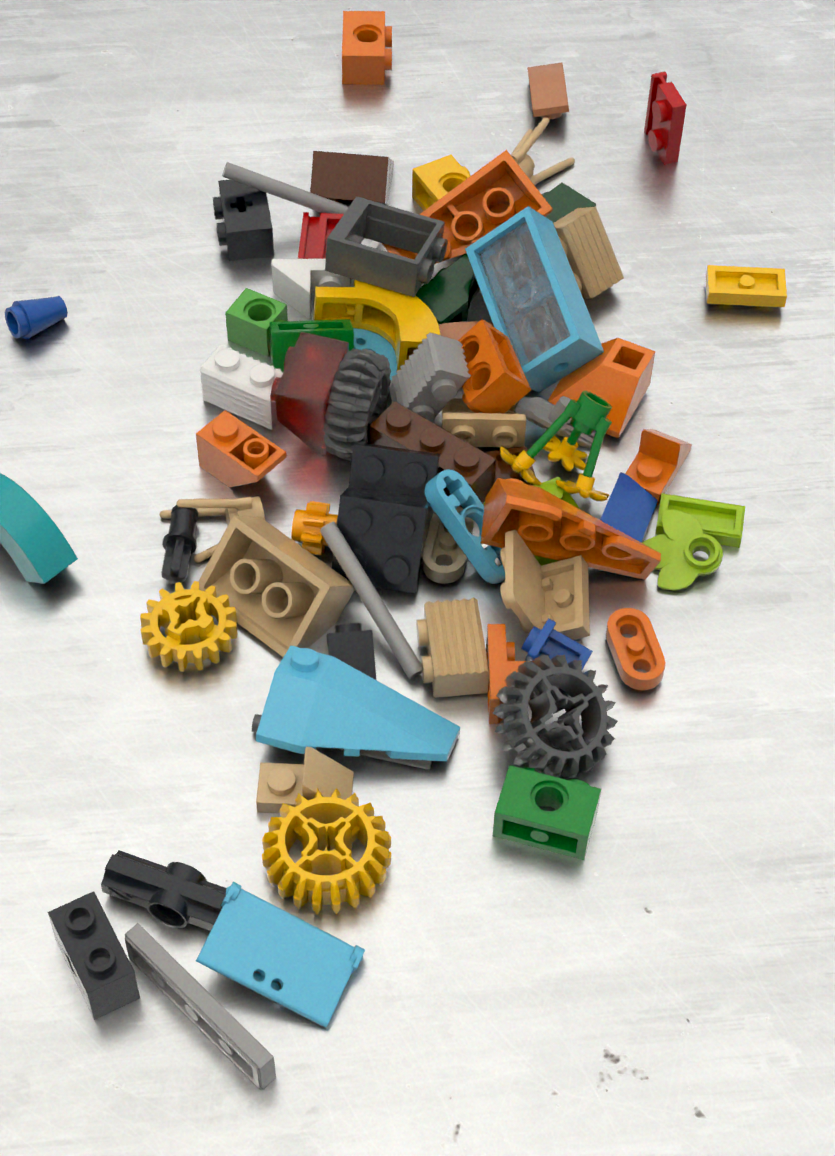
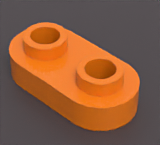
M622 608L613 612L607 622L606 640L622 681L629 687L637 690H649L656 687L663 679L666 662L650 619L645 613L634 608ZM623 634H630V635H632L633 637L626 638V637H624V636H622V635H623ZM637 669H642V670H645L646 673L638 672V671H636V670H637Z

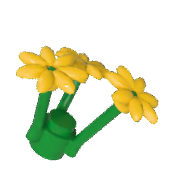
M583 391L577 401L573 399L569 401L564 412L528 451L523 450L516 456L501 446L500 456L507 464L512 465L513 471L520 472L526 482L540 486L542 484L541 481L534 476V472L529 468L536 461L534 457L543 448L549 452L547 456L548 461L558 462L561 460L562 466L567 471H572L574 467L584 470L583 474L579 473L577 483L569 480L567 482L556 480L558 487L570 494L579 493L584 499L590 497L592 500L603 502L607 500L609 494L595 490L593 487L595 478L592 475L604 436L612 423L606 418L612 406L598 395ZM572 417L570 424L574 429L570 436L565 437L561 442L554 435ZM595 430L596 433L589 456L585 452L576 450L578 448L577 441L581 434L592 435ZM588 456L587 462L585 464L582 460H585Z

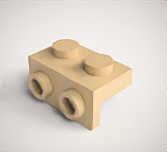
M453 398L442 409V428L474 447H523L525 444L526 415L518 414L514 411L516 404L504 414L474 413L468 408L462 398Z

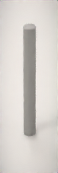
M229 162L226 163L222 177L321 213L344 214L349 206Z
M331 522L325 525L320 530L322 536L409 679L417 677L422 673V666L336 523Z

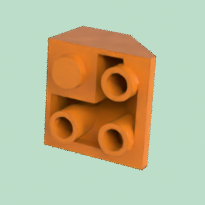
M615 338L601 343L604 353L560 379L547 401L556 405L562 396L577 401L583 391L598 395L612 406L606 417L612 422L606 434L619 439L650 386L655 351L620 338Z

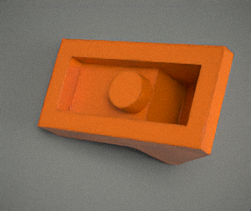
M643 429L639 451L625 474L658 500L657 505H659L661 493H666L689 454L692 444L655 429Z
M487 624L486 656L489 668L487 693L489 724H499L503 719L494 715L493 712L495 707L504 703L496 695L501 688L507 686L504 681L506 677L514 671L518 672V666L526 661H515V643L506 642L505 624Z

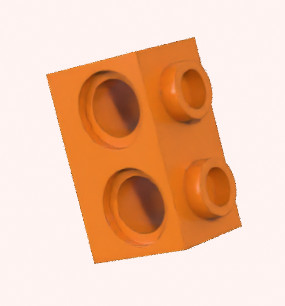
M481 319L458 340L463 344L461 348L465 351L463 354L466 356L465 361L468 363L466 367L471 375L462 386L464 391L462 399L474 413L504 414L531 391L508 336L491 324Z

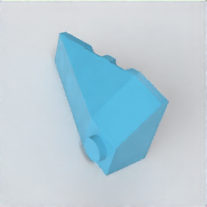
M291 645L274 672L256 733V742L300 754H305L306 747H312L315 750L316 747L344 749V756L359 757L360 750L385 751L392 759L447 762L460 734V726L334 656L318 653L309 648H299Z

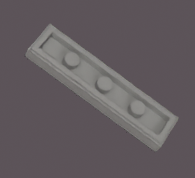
M139 923L125 933L124 939L129 959L259 1089L266 1088L276 1078L274 1056Z

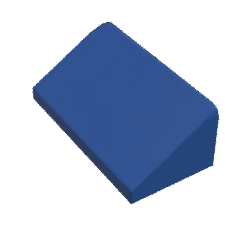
M620 472L600 520L642 543L658 500L631 477Z

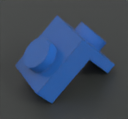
M549 618L542 630L536 626L532 628L521 650L528 653L525 661H534V659L541 655H548L550 660L556 655H565L567 663L573 660H582L583 670L593 652L592 650L554 629L556 622Z

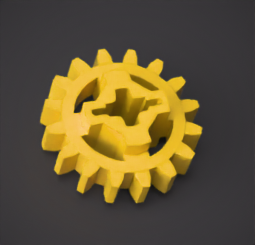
M194 581L190 589L184 590L183 585L178 582L175 583V592L170 594L162 588L159 590V602L150 599L146 602L148 613H141L140 615L143 645H147L151 658L161 656L163 667L166 668L175 661L178 662L179 671L184 672L188 663H194L199 671L203 670V660L209 659L215 664L220 662L219 650L231 652V639H236L238 636L235 607H230L227 594L217 597L215 586L211 585L205 591H201L199 581ZM211 615H213L217 619L218 626L214 624V620ZM161 626L165 628L166 638L160 632Z

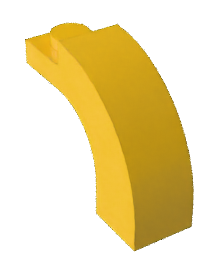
M355 279L354 287L315 286L313 320L350 319L353 328L369 330L384 337L394 348L397 371L401 370L400 366L405 365V360H409V355L414 354L413 350L418 349V345L422 344V339L427 338L426 334L435 333L440 335L436 317L429 307L417 296L412 297Z

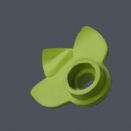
M663 510L662 527L664 534L642 542L661 553V561L655 567V570H660L658 587L670 591L685 589L698 576H705L715 572L723 558V550L720 543L714 537L703 533L697 518L679 510ZM697 551H703L709 558L705 561H697L693 554Z

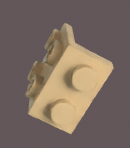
M516 530L506 532L505 547L501 549V561L505 569V583H502L500 587L501 597L505 607L512 609L519 618L523 631L530 633L534 626L542 630L549 618L556 622L554 627L556 631L572 640L590 636L588 564L582 555L541 566Z

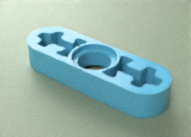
M450 469L443 470L429 480L425 486V496L428 503H430L434 512L480 576L491 584L502 583L505 581V569L501 561L502 548L491 545L483 548L481 545L484 505L461 474ZM446 487L451 493L449 496L443 490ZM461 505L463 510L458 513L456 508ZM466 517L471 518L477 523L480 531L479 537L472 535L466 528ZM496 558H498L501 563L499 567L494 562Z

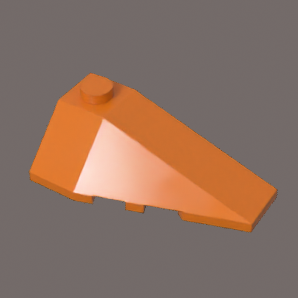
M505 150L419 215L445 222L443 238L448 240V245L442 260L443 262L466 254L465 248L528 206L545 217L553 211V208L509 152ZM382 243L390 253L413 260L418 255V253Z
M497 478L485 498L481 533L482 544L503 548L505 547V533L516 530L533 555L558 561L582 555L590 568L646 580L661 561V553L544 489L527 485L521 480Z

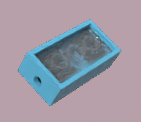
M528 206L465 248L492 323L496 329L508 336L531 389L540 393L604 353L573 271L551 220Z

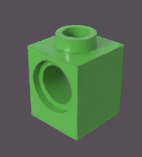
M245 288L225 312L228 341L266 357L270 356L269 322L288 321L287 304L248 288Z

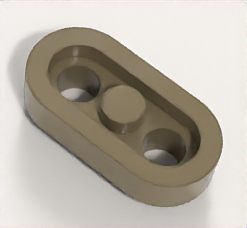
M457 507L456 510L459 513L463 508ZM434 513L423 550V572L434 582L442 584L452 583L464 574L468 558L437 514ZM466 517V528L473 535L474 521Z

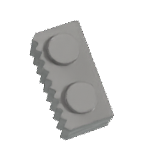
M429 333L426 334V339H422V344L418 345V349L413 350L414 354L409 355V360H405V365L400 366L401 370L396 371L397 375L392 376L389 390L392 403L396 401L433 423L435 417L456 396L458 390L471 375L466 367L468 363L465 361L466 356L463 354L465 351L461 348L463 344L448 337Z

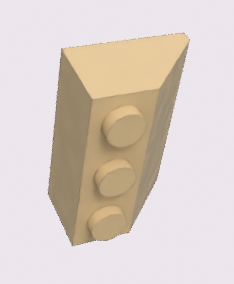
M248 516L232 517L199 579L201 591H205L213 585L216 587L217 597L227 594L230 607H235L237 623L282 657H284L291 645L299 648H309L334 626L355 590L349 580L263 518Z

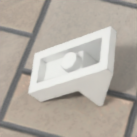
M272 259L271 263L273 293L309 319H311L312 298H315V286L350 287V278L325 271L326 259Z

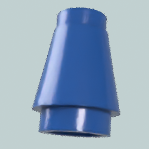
M60 296L14 301L11 307L6 308L5 320L9 331L15 338L23 337L29 339L60 320L67 318L68 312L66 304Z

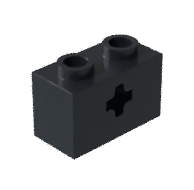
M233 180L218 181L219 196L213 197L215 220L222 219L223 221L216 223L219 246L226 245L228 260L274 256L273 228L266 192Z
M94 891L48 912L55 940L94 1020L140 999L135 971Z

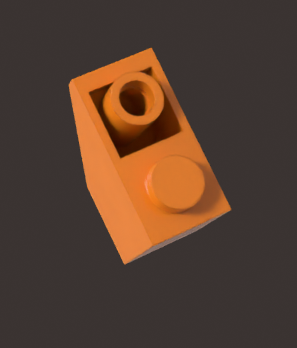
M226 410L196 433L199 466L228 487L258 482L287 458L286 451Z

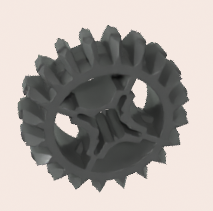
M353 348L344 355L343 360L339 363V369L335 373L332 387H330L331 392L327 401L328 406L324 416L326 420L323 428L325 433L323 440L327 452L337 455L341 459L352 461L353 446L356 442L369 444V426L387 409L391 369L388 358L384 355L368 349L358 350Z
M541 655L534 659V662L526 661L519 665L518 672L514 671L506 677L504 681L507 686L501 688L496 695L504 704L495 707L493 714L504 719V723L498 725L495 732L499 734L506 733L509 739L503 744L502 750L509 751L514 748L517 751L514 764L520 766L529 761V767L535 768L536 772L542 773L544 771V774L558 778L561 775L566 780L576 777L578 772L583 774L593 769L594 762L602 760L607 755L603 747L611 745L615 739L607 730L615 727L618 720L608 716L607 711L612 709L616 702L605 701L602 696L607 690L608 685L600 684L596 686L593 680L597 670H588L582 673V660H573L567 663L565 655H556L551 660L548 655ZM558 688L565 691L570 697L563 695ZM528 704H529L530 709H531V711H532V718H531V720H529V715H528ZM565 709L566 712L559 716L557 721L545 725V722L553 717L552 714ZM580 715H581V721H582V728H581V725H580V723H579V717H580ZM539 737L548 739L554 748L545 744Z

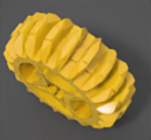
M336 787L331 797H323L317 788L314 799L307 800L298 793L295 799L296 807L282 803L280 817L270 818L268 823L269 832L264 833L262 838L264 849L262 863L267 870V879L271 886L278 885V894L282 900L293 896L294 905L298 910L307 902H311L312 909L316 915L322 910L323 905H331V909L337 915L341 910L342 902H347L356 909L357 905H359V894L372 899L375 893V884L383 885L386 879V868H389V865H391V852L389 851V848H391V835L388 831H385L386 823L383 816H374V807H372L371 802L359 806V798L356 793H353L346 800L341 799V793ZM357 838L365 848V852L358 862L352 858L351 851L352 843ZM298 839L303 844V851H301V858L294 863L288 853L294 842Z

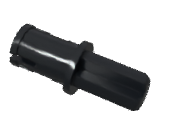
M177 505L172 508L169 532L162 541L165 554L161 576L169 580V584L175 585V583L184 582L187 579L190 557L197 548L194 534L199 513L196 508H180Z

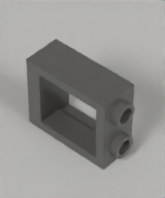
M356 196L327 238L325 271L415 297L421 285L430 282L436 261L442 262L448 245V240L443 238L445 222ZM366 238L418 253V255L413 260L362 245L361 243Z

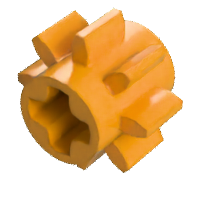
M310 501V503H307L306 510L296 509L292 523L291 539L295 542H302V547L311 554L322 555L325 552V546H328L320 530L331 522H335L337 525L338 515L329 514V503Z

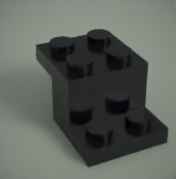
M356 442L353 446L349 487L340 495L337 527L374 587L416 593L418 590L423 547L425 546L433 516V509L425 496V486L429 480L438 474L440 454ZM333 554L332 569L349 580Z

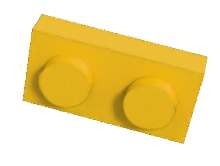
M707 265V304L785 307L787 299L785 269Z

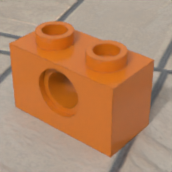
M343 11L342 84L385 85V70H392V26H385V11Z

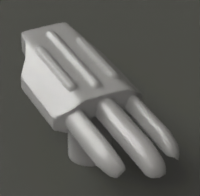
M562 396L554 405L541 397H523L516 403L514 411L518 414H525L528 421L547 430L564 412L571 399ZM572 418L556 433L561 437L570 436L574 429L570 424ZM595 432L592 435L582 433L577 441L578 445L591 448L593 438L591 437L595 436Z

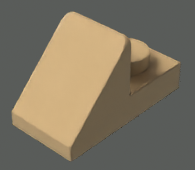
M312 747L305 748L304 764L260 762L256 798L257 812L280 813L282 803L296 807L295 799L298 793L307 800L314 799L317 788L323 797H331L332 792L337 787L341 793V799L346 800L353 792L354 772Z

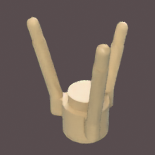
M543 118L534 130L529 129L511 153L513 159L534 185L575 163V159L571 157L533 175L535 164L533 159L526 153L549 124L548 118Z
M259 496L238 499H179L176 502V505L180 508H196L199 513L198 517L225 515L227 526L233 516L261 517L265 520ZM163 510L159 515L162 519L172 518V510ZM218 544L196 554L193 558L194 561L199 563L212 557Z

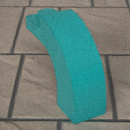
M0 473V543L9 553L26 581L45 584L78 558L60 529L37 501L20 485Z

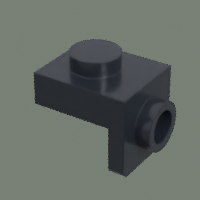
M362 623L335 625V633H327L326 636L328 655L336 657L376 680L372 630L362 631Z

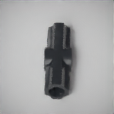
M120 850L110 857L101 882L103 893L147 908L154 918L164 924L182 928L187 923L210 931L222 909L220 905L227 889L208 882L200 871L185 863L171 862L166 867Z

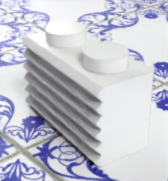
M219 345L200 368V378H202L201 389H203L202 400L271 430H274L290 410L288 372H281L280 368L274 369L273 365H267L266 362L260 363L259 359L253 360L252 356L246 357V354H239V351L225 348V345Z

